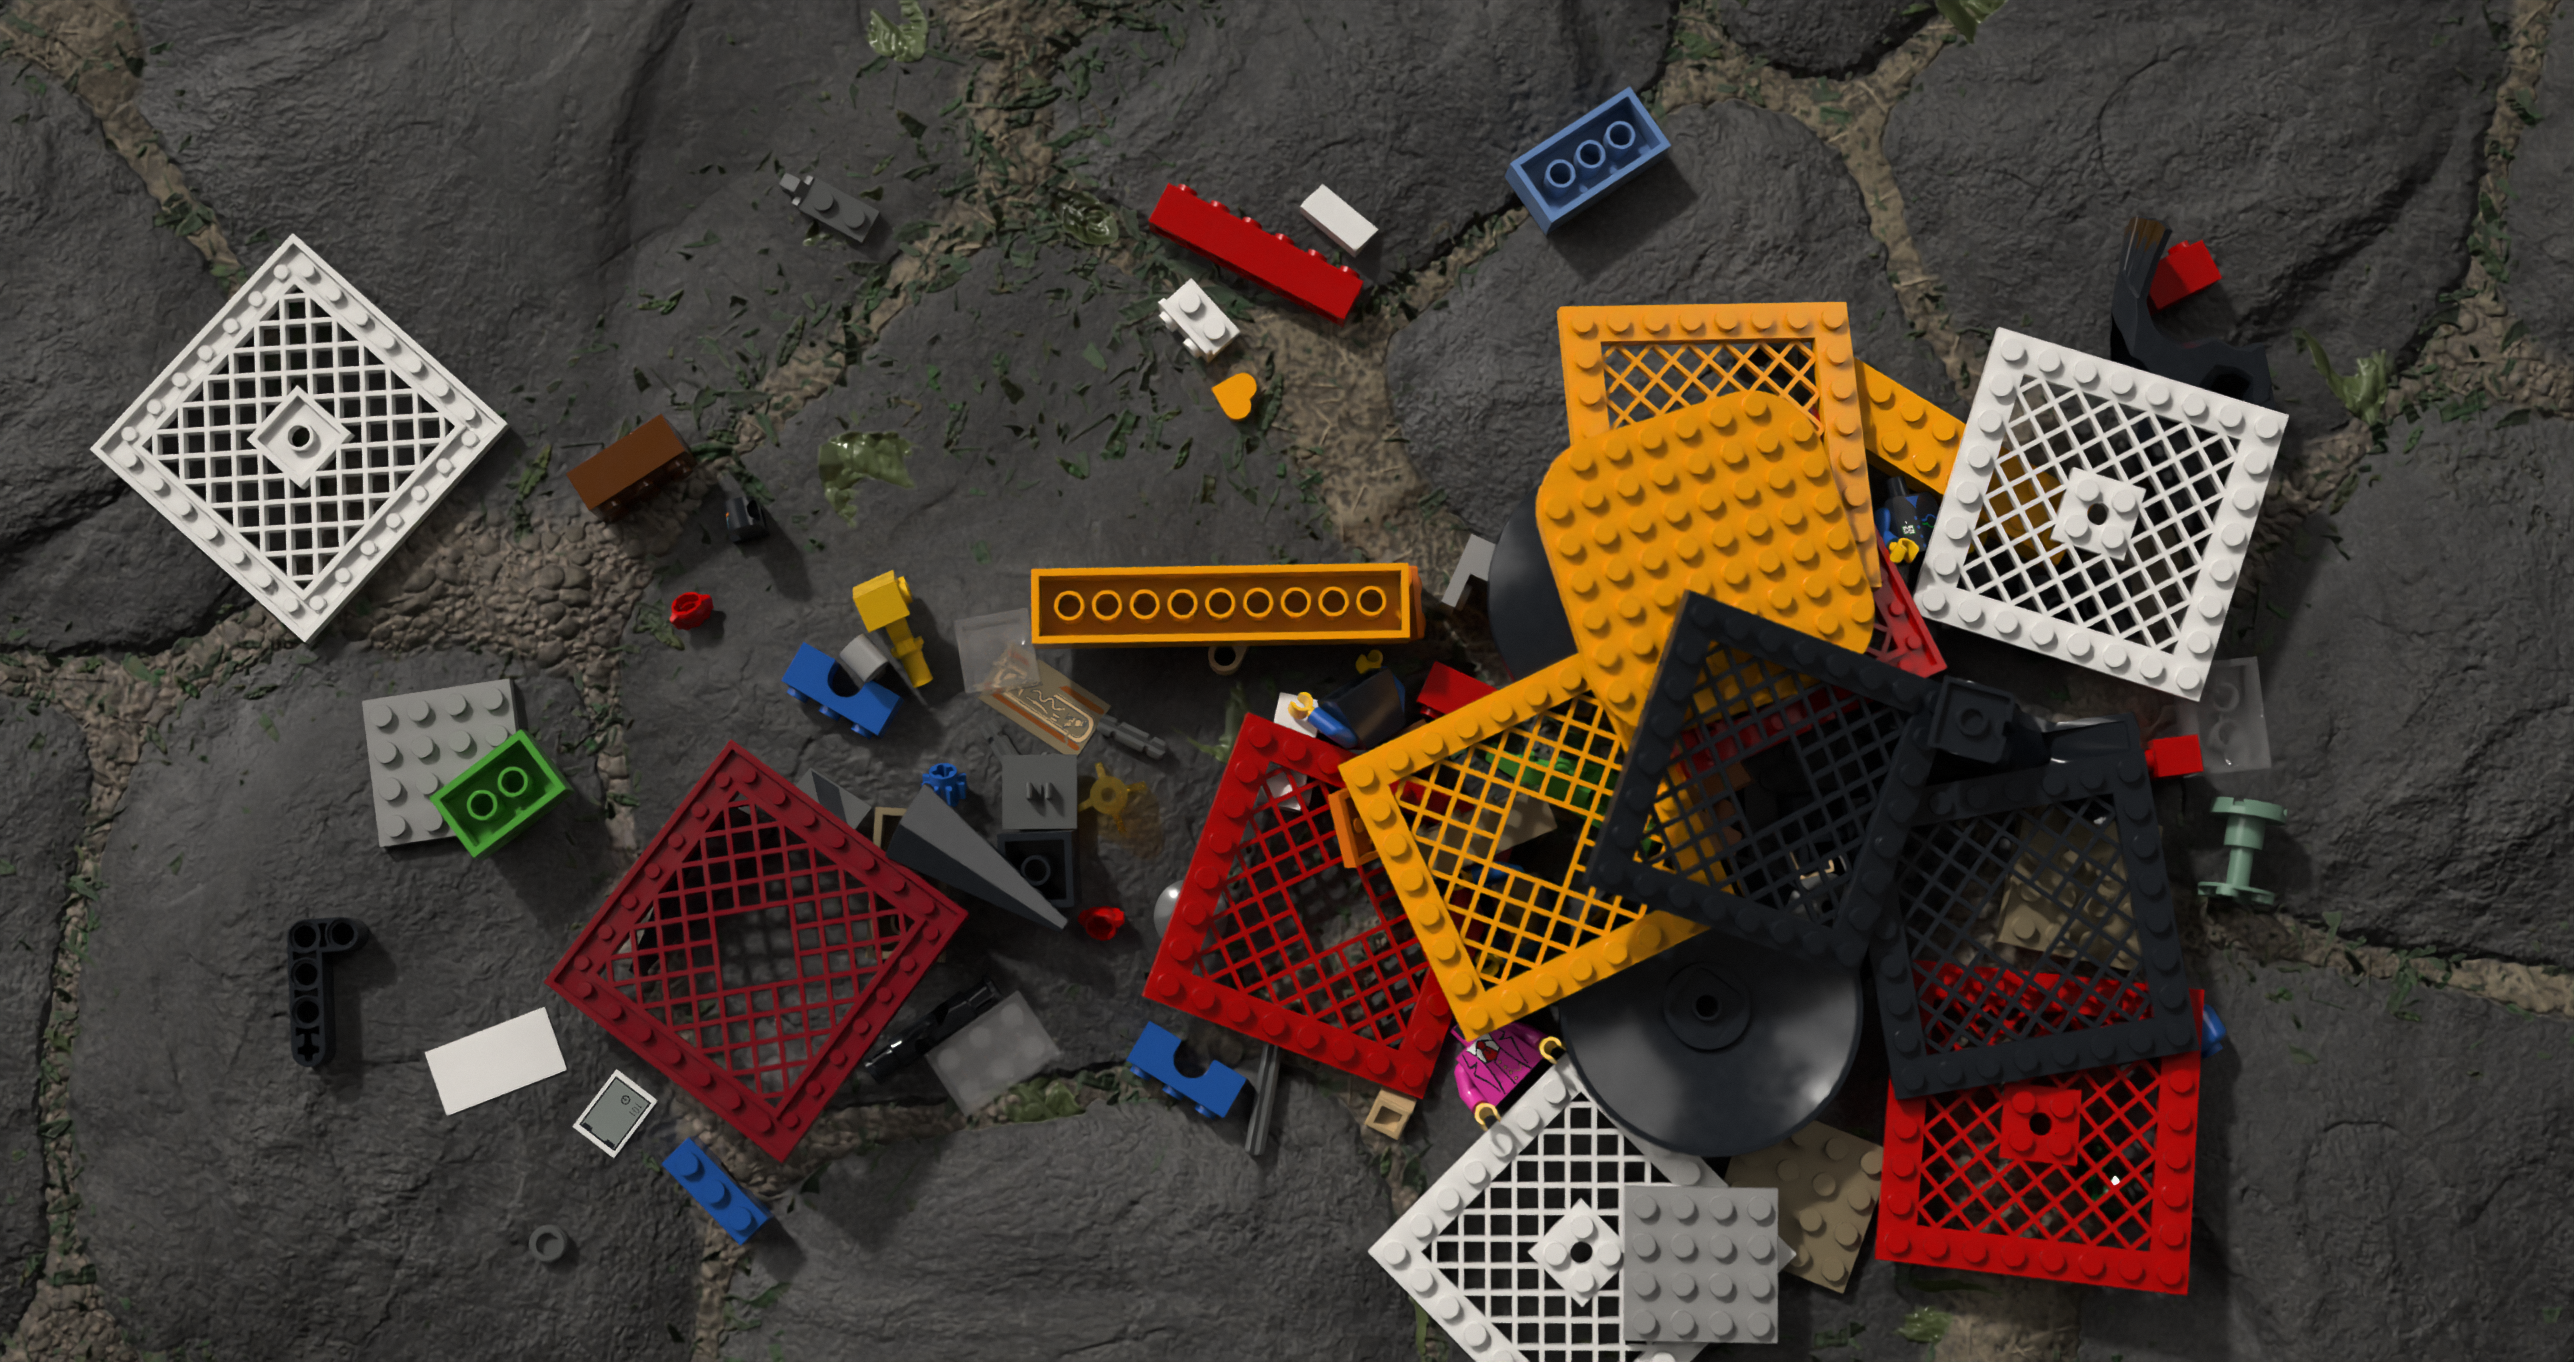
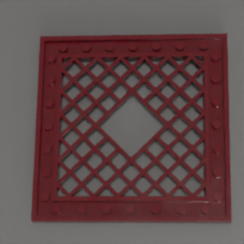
M730 739L543 983L778 1161L785 1164L970 917V914L907 867L885 857V851ZM740 793L747 798L746 800L735 801ZM756 805L777 821L758 824ZM750 806L752 825L732 828L730 809ZM724 815L725 830L711 832ZM786 827L807 843L788 846ZM779 828L781 847L762 850L759 831ZM753 832L755 851L735 854L733 835ZM726 836L728 856L709 859L707 839ZM699 846H701L702 860L688 862ZM809 849L811 869L791 872L789 852ZM815 849L837 865L817 867ZM782 854L784 873L765 876L763 857ZM756 858L758 877L738 881L736 861ZM729 862L732 882L712 885L710 865ZM703 867L705 886L686 889L683 870ZM838 871L841 891L821 894L818 874ZM845 871L866 885V887L847 890ZM812 875L814 895L794 898L792 879ZM677 876L679 890L665 892ZM785 880L788 899L768 902L766 883ZM759 884L761 904L741 907L739 887ZM732 888L735 908L715 911L713 891ZM706 893L708 912L689 915L686 896ZM868 893L871 913L851 916L848 896ZM875 893L896 907V909L877 912ZM680 897L682 917L662 920L660 900ZM842 897L844 917L824 920L822 900ZM815 902L817 921L798 924L795 905ZM654 906L655 921L641 923ZM789 906L797 979L724 991L716 918ZM898 915L901 935L881 938L878 918ZM905 915L915 921L908 932ZM709 919L711 939L692 942L689 922ZM872 919L874 939L854 942L851 922ZM683 923L685 943L665 946L663 926ZM845 924L847 944L827 947L825 927ZM656 928L658 947L639 950L637 931ZM818 928L821 948L801 951L799 931ZM630 937L632 952L617 954ZM900 942L884 963L882 944ZM712 945L714 965L695 968L692 948ZM875 946L877 966L857 969L855 949ZM686 950L688 970L668 973L666 953ZM848 950L851 970L831 973L828 953ZM659 954L661 974L642 977L640 957ZM822 954L824 974L804 978L802 957ZM632 958L635 978L615 981L613 961ZM606 968L608 981L600 976ZM715 972L717 992L698 995L696 975ZM876 973L860 994L858 975ZM689 976L691 996L671 999L669 979ZM852 977L854 997L834 1000L832 980ZM662 980L664 1001L645 1003L643 983ZM825 981L827 1001L807 1004L805 984ZM635 985L637 1003L617 988ZM798 985L801 1005L781 1009L778 988ZM772 990L774 1010L754 1013L752 993ZM745 994L747 1014L727 1017L725 997ZM718 998L720 1019L701 1022L699 1001ZM692 1003L694 1023L674 1026L672 1006ZM853 1004L837 1025L835 1006ZM665 1007L667 1026L647 1010ZM828 1008L831 1028L811 1031L808 1011ZM802 1012L804 1032L784 1035L782 1015ZM775 1016L777 1037L757 1040L755 1019ZM748 1021L750 1041L731 1044L728 1024ZM721 1025L724 1045L704 1048L702 1028ZM695 1029L697 1048L676 1032ZM830 1035L814 1056L812 1037ZM805 1039L807 1059L787 1062L785 1042ZM778 1043L780 1064L760 1067L758 1046ZM751 1047L754 1068L734 1071L731 1051ZM725 1052L727 1071L706 1055ZM806 1066L790 1088L788 1069ZM781 1070L784 1090L764 1094L761 1073ZM754 1074L757 1093L735 1077ZM783 1097L776 1108L766 1101Z

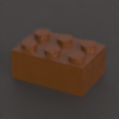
M659 414L570 470L566 475L588 510L606 523L609 520L616 522L630 513L629 508L637 502L642 501L645 503L654 499L662 492L660 488L672 480L674 483L686 479L693 473L691 468L698 465L676 428L662 414Z

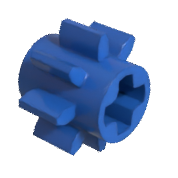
M949 763L936 764L929 769V774L922 775L923 783H921V787L924 783L930 784L935 788L934 792L949 806L955 807L958 805L959 799L966 798V774H957V768Z

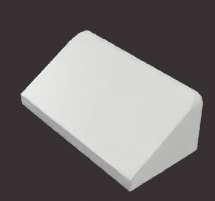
M1323 184L1300 206L1299 212L1354 258L1378 232L1374 225Z

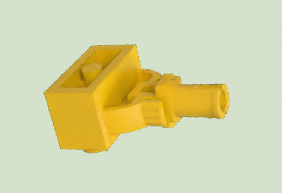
M891 570L853 587V600L869 633L885 626L895 645L894 648L890 649L892 657L901 660L913 687L916 688L930 682L933 677L921 651L924 640L922 636L913 637L905 619L906 616L910 615L909 604L913 602L912 592L905 577L897 578L894 570Z

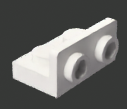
M1192 278L1167 300L1163 298L1158 302L1159 311L1161 312L1158 316L1159 319L1171 332L1177 329L1186 339L1183 345L1196 359L1202 356L1209 363L1240 335V330Z

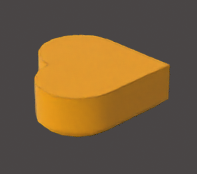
M1239 373L1212 387L1211 391L1227 418L1240 422L1245 420L1251 412L1250 400L1256 394L1257 385L1251 375Z

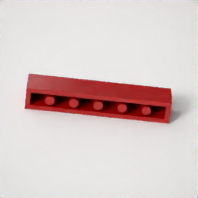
M1168 183L1148 220L1150 231L1342 328L1344 327L1363 291L1364 281L1359 279V273L1346 266H1341L1339 269L1327 263L1328 259L1315 250L1308 249L1305 252L1295 247V242L1281 233H1276L1273 236L1263 231V226L1254 219L1244 216L1241 220L1229 214L1230 209L1215 200H1211L1208 203L1198 198V193L1186 185L1179 184L1176 187Z

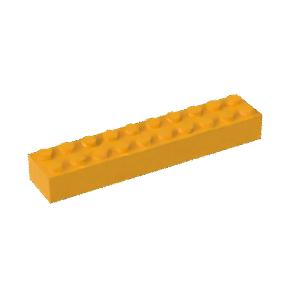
M1408 563L1031 569L1032 645L1035 649L1408 643L1410 639Z

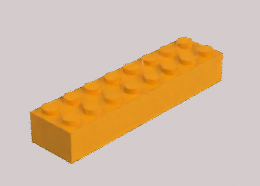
M1853 356L1866 462L1891 477L1904 476L1909 488L1917 493L1930 492L1933 494L1937 504L1941 506L1966 424ZM1813 394L1809 396L1806 403L1812 398ZM1817 399V400L1815 401L1814 405L1816 406V408H1817V410H1818V412H1819L1818 399ZM2001 446L1997 459L2011 451ZM2016 455L2000 463L2009 482L2025 475ZM2029 462L2033 470L2038 468ZM1994 470L1986 494L2002 486ZM2044 471L2036 474L2045 493L2061 486L2058 479ZM2029 479L2012 487L2021 505L2038 497ZM2005 491L1988 499L1998 518L2014 510ZM2063 491L2048 498L2056 514ZM2041 502L2025 510L2034 529L2050 521ZM2092 504L2089 507L2087 515L2089 514L2094 504ZM1983 506L1976 527L1979 528L1991 522ZM2018 515L2001 522L2010 541L2027 533ZM2052 526L2037 534L2046 552L2062 544L2049 540ZM1994 527L1985 531L1988 536L2002 543ZM2030 538L2013 546L2016 553L2030 561L2039 556ZM2066 549L2049 557L2054 567L2059 564ZM2042 561L2036 564L2046 570Z

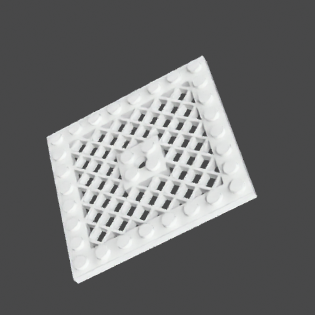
M292 233L90 450L301 640L310 644L511 426ZM298 287L304 292L293 294ZM305 302L306 318L289 319V303ZM315 302L331 317L315 318ZM279 309L280 320L267 321ZM332 325V342L316 343L315 326ZM341 326L358 341L342 342ZM306 327V344L290 345V328ZM280 329V345L264 346V330ZM254 335V347L242 348ZM359 349V366L343 367L342 350ZM368 349L384 364L368 365ZM333 351V368L317 369L316 352ZM307 352V369L291 370L290 353ZM281 354V371L265 372L264 355ZM255 355V372L239 373L238 356ZM229 362V374L217 375ZM386 373V390L369 391V374ZM395 373L411 388L395 389ZM360 374V391L343 392V375ZM333 376L334 393L317 394V377ZM307 378L308 393L298 385L291 391V379ZM281 379L282 396L266 397L265 380ZM255 381L256 398L240 399L239 382ZM229 382L230 400H214L213 383ZM203 390L204 401L191 402ZM412 397L413 414L396 415V398ZM422 397L438 412L422 413ZM386 398L387 415L370 416V399ZM360 400L361 417L344 418V401ZM334 401L335 417L318 402ZM278 405L266 418V406ZM256 406V424H240V407ZM230 408V425L214 426V409ZM204 409V427L188 428V410ZM178 416V428L166 429ZM439 420L440 438L423 439L422 421ZM448 421L455 426L450 433ZM413 422L414 439L397 440L396 423ZM387 424L388 441L371 442L370 425ZM361 425L362 443H349L355 435L345 426ZM298 429H308L310 434L308 443L302 447H295L292 442L293 434ZM253 432L247 440L257 449L241 450V433ZM231 433V451L215 452V434ZM205 435V452L189 453V436ZM163 437H178L179 454L163 455ZM151 444L153 453L147 449ZM437 446L424 460L423 447ZM414 447L415 465L398 466L397 448ZM388 449L389 467L372 468L371 450ZM362 451V468L346 469L345 452ZM257 457L258 475L242 476L241 458ZM336 457V470L323 471ZM267 458L283 473L268 474ZM231 459L232 476L216 477L215 460ZM205 460L206 478L190 479L189 461ZM179 462V477L164 463ZM412 473L398 487V474ZM389 475V492L373 493L372 476ZM363 476V494L347 495L346 477ZM337 478V496H321L320 479ZM284 481L285 499L268 500V482ZM294 482L304 490L311 484V497L295 498ZM258 483L259 500L242 501V484ZM232 484V502L216 503V485ZM206 486V501L190 487ZM387 500L373 515V501ZM364 502V520L347 521V503ZM337 503L338 521L321 522V504ZM311 505L312 523L295 524V506ZM285 507L286 525L269 526V508ZM259 508V526L243 527V509ZM233 510V525L217 511ZM348 528H361L348 542ZM338 529L339 547L322 548V530ZM312 531L313 549L296 550V532ZM286 532V550L270 551L269 533ZM260 534V549L244 535ZM336 555L323 569L322 556ZM313 556V575H297L296 557ZM287 558V574L271 559ZM311 582L305 589L297 584Z
M1998 327L1912 595L1918 611L1923 618L2187 700L2199 702L2289 415ZM2023 376L2035 379L2020 387ZM2048 384L2071 391L2055 399ZM2039 385L2048 403L2031 411L2022 392ZM2084 395L2107 402L2091 410ZM2075 396L2084 414L2068 422L2058 403ZM2015 400H2017L2024 416L2008 423ZM2120 406L2143 413L2127 420ZM2111 407L2120 425L2104 433L2094 414ZM2051 408L2060 427L2044 434L2035 415ZM2156 417L2179 424L2164 432ZM2147 418L2156 436L2140 444L2131 425ZM2087 419L2096 438L2080 445L2071 426ZM2027 420L2037 439L2020 447L2011 428ZM2193 428L2215 435L2200 443ZM2183 429L2192 447L2176 455L2167 436ZM2123 430L2132 449L2116 456L2107 438ZM2063 431L2073 450L2056 458L2047 439ZM2005 435L2013 451L1997 459ZM2229 439L2238 441L2235 450ZM2219 440L2228 458L2213 466L2203 448ZM2159 441L2168 460L2152 467L2143 449ZM2099 442L2109 461L2092 468L2083 450ZM2040 444L2049 462L2033 470L2023 451ZM2195 452L2204 471L2189 478L2179 460ZM2135 453L2145 472L2128 479L2119 461ZM2016 455L2025 475L2009 482L2000 463ZM2076 455L2083 470L2073 467L2070 469L2067 478L2059 462ZM2230 464L2223 486L2216 471ZM2172 465L2181 483L2165 491L2155 472ZM2112 466L2119 481L2096 473ZM2052 467L2061 486L2045 493L2036 474ZM1994 470L2002 486L1986 494ZM2208 475L2217 494L2201 502L2192 483ZM2148 477L2157 495L2142 503L2146 489L2132 484ZM2029 479L2038 497L2021 505L2012 487ZM2184 488L2193 506L2177 514L2168 496ZM2005 491L2014 510L1998 518L1988 499ZM2063 491L2056 514L2048 498ZM2160 500L2169 519L2153 526L2144 508ZM2219 500L2212 521L2205 506ZM2041 502L2050 521L2034 529L2025 510ZM2092 504L2102 505L2107 512V518L2101 525H2095L2088 519L2087 512ZM1983 506L1991 522L1975 530ZM2197 512L2206 530L2190 537L2181 519ZM2018 515L2027 533L2010 541L2001 522ZM2139 516L2146 531L2131 538L2137 517ZM2173 523L2182 542L2166 550L2157 531ZM2052 526L2049 540L2062 544L2046 552L2037 534ZM1994 527L2003 545L1986 553L1977 535ZM2208 535L2202 556L2200 557L2193 543ZM2149 536L2158 554L2142 562L2133 544ZM2030 538L2039 556L2022 564L2013 546ZM1972 542L1979 558L1964 565L1970 543ZM2185 547L2195 565L2178 573L2169 555ZM2075 548L2097 554L2098 556L2082 563ZM2066 549L2075 568L2058 575L2049 557ZM2006 550L2015 569L1999 577L1990 558ZM2126 552H2128L2135 566L2118 574L2111 559L2120 562L2124 561ZM2162 559L2171 577L2155 585L2145 567ZM2102 560L2111 579L2094 586L2086 568ZM2042 561L2051 580L2035 588L2026 569ZM1983 563L1992 581L1975 589L1966 570ZM2138 572L2147 590L2131 598L2122 579ZM2196 572L2189 593L2182 578ZM2079 573L2088 591L2071 599L2062 580ZM2019 574L2028 592L2011 600L2002 582ZM1959 578L1963 581L1967 591L1956 588ZM2174 583L2184 601L2167 609L2158 591ZM2115 584L2124 602L2107 610L2098 592ZM2055 585L2064 603L2047 611L2038 593ZM1995 586L2003 602L1979 594ZM2151 595L2160 613L2143 621L2134 603ZM2091 596L2100 614L2083 622L2074 604ZM2031 597L2039 613L2014 605ZM2127 607L2136 625L2119 633L2110 615ZM2185 607L2178 629L2171 614ZM2067 608L2075 624L2051 616ZM2163 619L2172 637L2156 644L2147 626ZM2104 620L2111 635L2087 627ZM2140 631L2147 646L2124 640V638ZM2174 643L2171 654L2160 651L2164 647Z
M1565 1051L1558 1058V1063L1553 1064L1501 1116V1121L1497 1120L1368 1250V1253L1476 1362H1530L1520 1350H1539V1362H1545V1350H1565V1362H1572L1571 1350L1592 1351V1362H1598V1351H1619V1362H1625V1351H1643L1633 1362H1691L1709 1342L1645 1341V1343H1625L1623 1339L1624 1185L1729 1186L1699 1156L1675 1153L1654 1146L1618 1125L1590 1097L1578 1079L1567 1051ZM1582 1092L1590 1101L1572 1100ZM1570 1107L1591 1108V1128H1570ZM1597 1108L1617 1128H1597ZM1564 1109V1128H1545ZM1544 1134H1564V1155H1544ZM1570 1134H1591V1155H1571ZM1597 1134L1617 1135L1618 1155H1597ZM1538 1135V1155L1519 1154ZM1624 1135L1644 1155H1624ZM1517 1161H1538V1181H1517ZM1544 1161H1564V1181H1544ZM1571 1161H1591V1182L1571 1181ZM1597 1161H1618V1182H1597ZM1624 1161L1644 1162V1182H1624ZM1511 1162V1181H1492ZM1651 1162L1671 1182H1651ZM1485 1188V1208H1466ZM1490 1188H1511V1208H1491ZM1517 1188H1538V1208H1517ZM1544 1188H1564L1565 1208H1544ZM1571 1188H1591V1208L1581 1198L1571 1207ZM1597 1188H1618V1209L1598 1208ZM1464 1215H1485V1235H1464ZM1491 1215H1511V1235H1491ZM1517 1215H1538V1235H1517ZM1544 1215H1563L1544 1234ZM1598 1215H1618V1235ZM1458 1216V1235H1439ZM1778 1236L1779 1273L1796 1253ZM1437 1241L1458 1242V1261H1437ZM1431 1242L1432 1261L1422 1252ZM1464 1242H1485V1262H1464ZM1491 1242H1511V1262H1491ZM1517 1242H1536L1528 1250V1253L1537 1262H1517ZM1586 1242L1591 1246L1592 1255L1588 1261L1578 1263L1571 1258L1570 1251L1575 1243ZM1439 1268L1458 1269V1288ZM1464 1269H1485V1289L1464 1288ZM1491 1269H1512V1289H1491ZM1517 1269H1538V1289H1518ZM1544 1269L1564 1289H1544ZM1618 1271V1289H1600ZM1466 1296H1485V1315ZM1491 1296H1512V1316H1491ZM1518 1296H1538V1316H1518ZM1544 1296H1565V1316H1544ZM1598 1296L1618 1297L1619 1316H1598ZM1571 1297L1581 1307L1592 1298V1316H1571ZM1493 1323H1512V1342ZM1518 1323H1538V1343H1518ZM1545 1323H1565V1343H1545ZM1571 1323H1592V1343H1571ZM1598 1324H1619V1343H1598Z

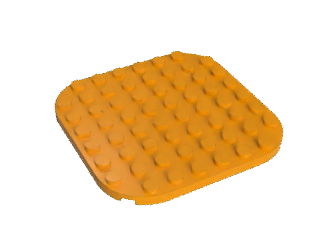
M1748 390L1730 393L1583 439L1563 451L1549 466L1550 468L1544 477L1542 485L1539 486L1536 500V519L1539 533L1591 689L1602 707L1616 720L1636 728L1685 589L1864 654L1872 636L1875 619L1871 588L1819 434L1806 415L1789 401L1762 391ZM1711 641L1708 649L1714 647L1719 643ZM1730 648L1736 664L1752 657V655ZM1723 650L1706 658L1713 676L1730 668ZM1764 660L1770 676L1787 669ZM1757 663L1740 671L1747 689L1764 681ZM1702 668L1696 685L1706 681ZM1798 673L1804 689L1820 681ZM1733 675L1716 683L1724 701L1740 693ZM1790 675L1774 683L1780 699L1797 693ZM1710 687L1693 695L1700 713L1717 705ZM1767 687L1750 695L1755 707L1772 702ZM1744 699L1727 707L1730 715L1748 710ZM1689 705L1683 722L1694 717ZM1719 711L1704 719L1705 724L1723 718L1721 712ZM1696 723L1682 731L1697 727L1698 725Z

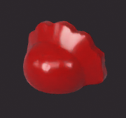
M687 592L677 597L671 606V624L678 630L683 629L686 631L692 627L700 626L705 619L709 618L710 612L714 608L711 596Z
M1110 906L1092 907L1081 912L1078 916V922L1083 925L1086 932L1092 938L1106 941L1113 938L1117 934L1119 927L1125 923V914L1119 908H1111Z

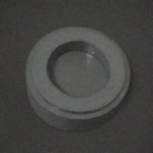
M556 1224L540 1226L532 1233L529 1239V1249L532 1256L543 1263H552L560 1260L566 1255L570 1245L567 1232Z

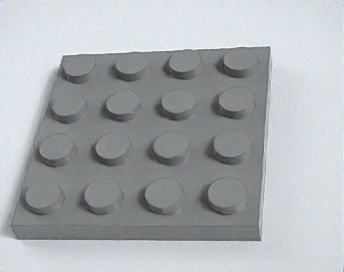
M510 678L362 701L379 846L381 848L458 837L429 798L519 731L513 680Z
M1624 1185V1341L1778 1343V1189L1772 1187Z

